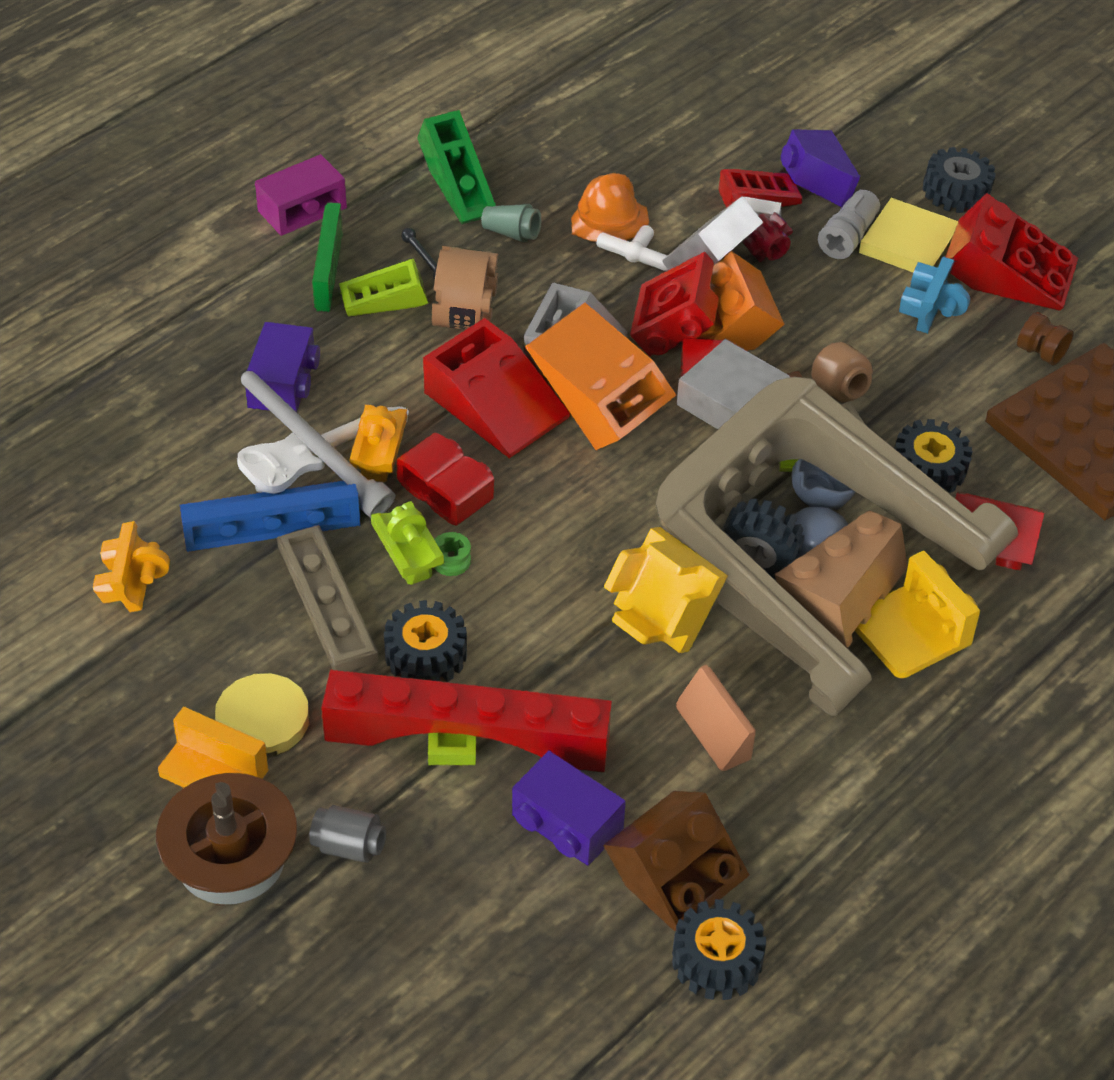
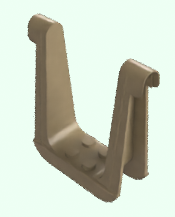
M790 377L776 380L759 391L669 473L659 487L656 508L660 524L664 530L728 575L715 601L810 674V679L813 683L809 691L810 701L825 713L837 716L871 682L872 678L868 669L713 521L722 513L729 515L733 507L736 508L737 504L741 502L742 494L751 486L755 488L760 487L770 476L774 465L785 460L803 459L817 466L978 570H984L1018 536V530L1011 518L992 503L981 504L973 513L817 386L813 379Z

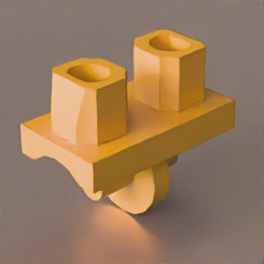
M365 404L351 452L350 463L356 469H361V474L367 480L374 479L378 482H385L389 473H393L407 421V409L388 411V408L385 406L375 407Z
M135 521L122 523L119 538L103 541L100 552L102 562L112 572L95 575L93 583L94 592L104 604L122 601L129 612L142 610L147 584H151L154 579L165 576L170 565L169 556L160 550L158 543H147L138 536V526Z

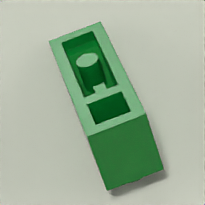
M460 110L425 118L417 139L430 173L461 224L480 220L486 206L493 207L496 205Z

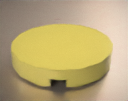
M272 673L252 674L236 680L222 692L216 703L215 720L265 742L266 753L277 751L278 755L290 750L302 740L309 726V705L302 688L289 678Z

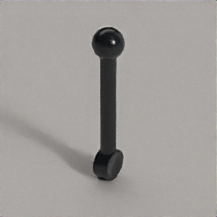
M405 228L401 233L402 240L410 243L433 271V279L435 281L437 263L416 239L415 230Z

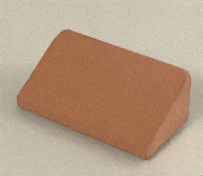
M707 664L700 667L679 697L676 707L718 768L726 771L751 760L756 730Z

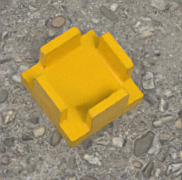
M651 528L641 547L621 551L604 585V588L611 593L619 592L614 604L623 610L615 612L612 622L644 645L662 641L678 653L689 652L728 575L663 528Z

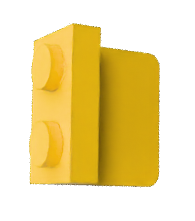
M923 550L909 558L904 586L889 593L884 600L877 599L871 607V618L866 624L860 623L855 632L894 676L907 678L972 645L980 609L977 607L974 599L969 594L964 593L954 583L946 569L942 565L937 564Z

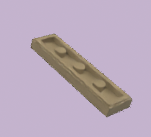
M316 525L278 536V548L332 669L351 671L379 662L376 646L320 526Z

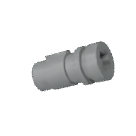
M868 190L855 192L840 211L830 218L818 234L819 246L825 254L835 259H845L851 255L863 239L864 232L880 210V202L875 194Z

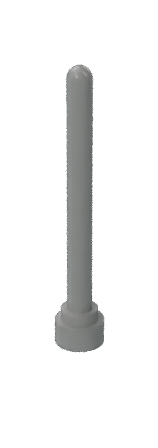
M246 371L242 374V384L345 483L348 485L356 484L359 508L371 518L372 514L385 513L395 499V493L383 482H376L374 479L368 481L256 373Z

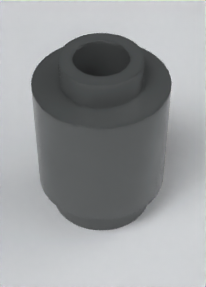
M336 805L330 806L329 809L320 807L313 817L310 828V844L319 847L322 853L364 863L370 862L374 855L381 854L386 840V827L381 826L379 815Z

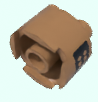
M442 246L434 283L435 299L438 304L432 303L433 326L466 330L483 318L492 323V296H496L498 273H496L498 265L497 253Z

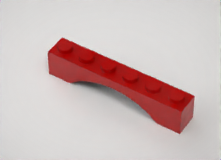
M330 670L321 709L324 740L328 742L373 746L389 739L414 734H465L517 746L541 758L548 751H551L579 770L605 772L612 700Z

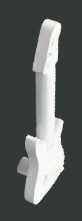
M398 406V407H387V408H388V411H394V410H397V409H406L405 407H400V406ZM407 409V421H406V423L408 422V414H409L408 409ZM361 418L324 433L321 436L333 447L355 439ZM293 432L285 439L275 443L258 444L243 448L238 453L237 458L239 469L255 485V489L259 493L276 494L291 486L300 475L310 471L322 470L325 467V463L319 457H316V454Z

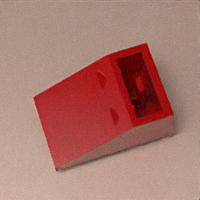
M988 193L959 219L946 254V258L954 260L950 274L971 289L1059 311L1064 308L1078 262V258L1069 249L1056 243L1042 233L1037 226L1028 223L1011 211L1006 204L997 201Z
M485 318L423 357L424 393L509 459L570 417V412L516 342Z

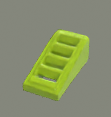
M414 259L339 283L348 316L415 308L429 304L423 281ZM371 291H378L379 293L372 295ZM362 293L364 298L356 300L355 294Z

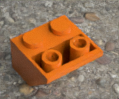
M732 251L713 266L710 289L719 298L715 323L710 329L695 339H726L746 351L755 350L785 325L762 272Z

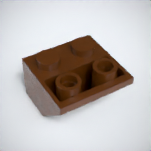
M671 792L603 845L625 886L674 931H676L679 919L684 921V913L689 908H692L697 913L698 903L707 901L710 908L715 904V900L723 898L750 876L706 792Z

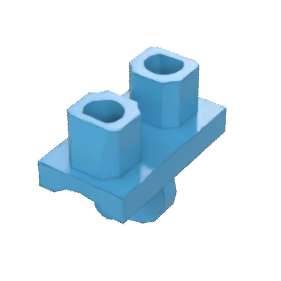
M942 257L938 268L920 262L917 263L910 287L906 286L899 308V313L919 318L917 331L928 334L938 310L941 311L942 315L950 317L962 315L968 309L970 304L968 292L961 284H949L947 281V277L953 267V259Z

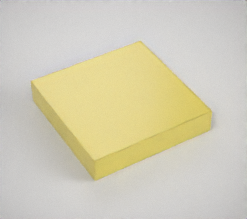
M891 198L861 240L859 253L913 273L918 262L938 268L942 257H945L958 221Z

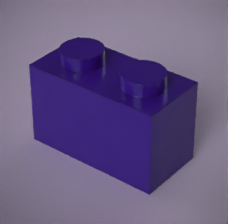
M264 322L247 371L256 373L296 412L301 398L307 399L309 395L311 369L317 370L319 365L320 346L314 345L313 328ZM245 387L248 408L270 411Z
M548 751L512 787V815L517 822L526 830L536 831L553 842L557 850L563 855L570 858L575 857L587 866L605 849L603 845L624 829L626 801L551 751Z

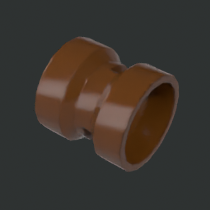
M1035 312L1021 329L1017 346L1028 353L1034 351L1039 353L1041 360L1055 366L1068 351L1073 340L1074 331L1063 325L1055 326L1050 323V318Z

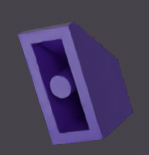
M792 129L788 142L782 149L780 159L792 181L818 196L843 207L847 200L852 197L860 175L832 130Z

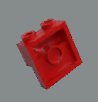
M705 251L641 285L630 336L649 357L652 355H663L668 350L674 348L683 338L695 339L714 325L719 298L710 289L714 261Z

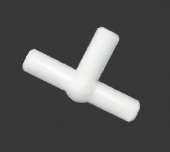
M642 226L631 242L604 232L599 234L596 242L597 247L625 256L630 262H641L668 271V268L662 262L668 255L646 248L654 236V230L650 226Z

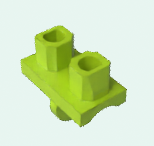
M411 501L394 508L392 512L371 515L372 526L407 584L412 585L431 578L432 568L444 564V555L426 527L424 516L414 507Z

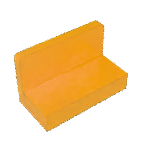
M184 706L173 719L177 743L158 767V773L161 778L183 788L199 779L216 774L242 773L263 779L269 771L265 742Z

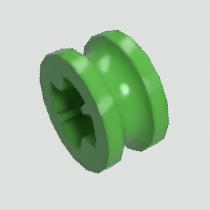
M446 532L434 539L444 555V564L434 567L437 572L446 576H457L469 569L471 564V545L467 537L456 532ZM454 551L455 556L448 557V552Z

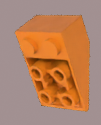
M586 302L525 346L595 450L622 439L676 396V393L655 362Z

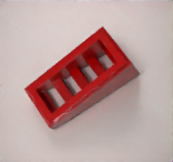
M723 169L720 171L719 192L726 208L742 196L781 203V207L802 204V196L789 174L740 169ZM785 187L787 191L780 190V188Z

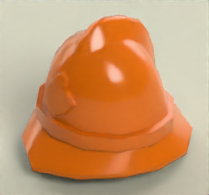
M611 173L598 176L587 185L579 201L578 208L571 217L572 235L590 242H597L599 234L604 232L627 241L634 238L642 226L649 225L647 207L637 203L633 184L626 175Z

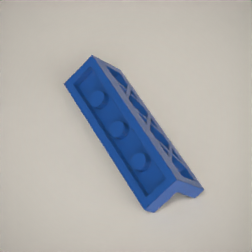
M344 481L290 488L276 494L262 492L180 505L187 552L275 539L278 536L319 525L322 531L360 526L359 497L356 484L348 485Z

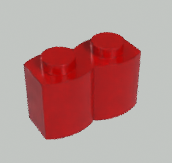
M438 433L431 434L397 458V480L417 499L427 502L435 513L452 525H459L494 499V476L490 468L483 462H477L468 456H464L461 447L456 441L447 439Z

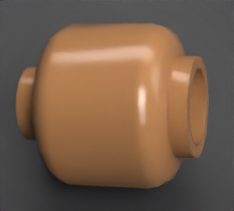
M836 342L826 346L818 353L812 364L811 376L817 386L834 400L845 403L860 398L868 391L871 385L873 369L867 357L850 344Z

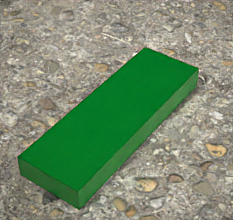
M327 203L324 208L312 280L314 308H316V311L330 312L343 234L341 203Z

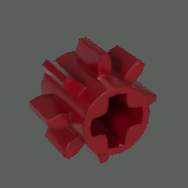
M774 212L770 218L766 214H759L758 216L763 223L747 236L748 238L742 243L759 262H762L765 257L769 260H777L789 250L791 240L788 236L793 233V230L777 212Z

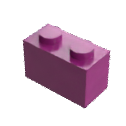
M322 154L255 181L258 212L280 236L323 219L324 208L327 203H341V211L347 208L345 178Z

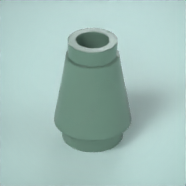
M531 204L486 206L481 217L484 229H489L521 242H527L528 239L535 240L539 235L542 222L539 209H534Z

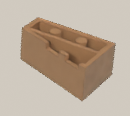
M869 510L776 573V582L848 648L853 642L852 633L860 623L866 624L871 618V607L877 599H885L908 568L902 524Z

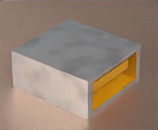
M742 196L706 222L666 256L662 262L670 270L705 251L715 264L760 226L763 221Z
M725 339L679 379L677 405L719 429L763 388L776 380L790 378V376Z

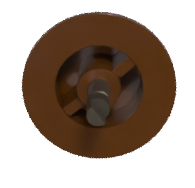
M242 773L211 775L184 787L165 806L156 829L158 853L167 870L176 879L181 881L192 894L216 905L246 902L266 892L279 878L285 862L293 851L297 838L295 812L284 793L262 778Z

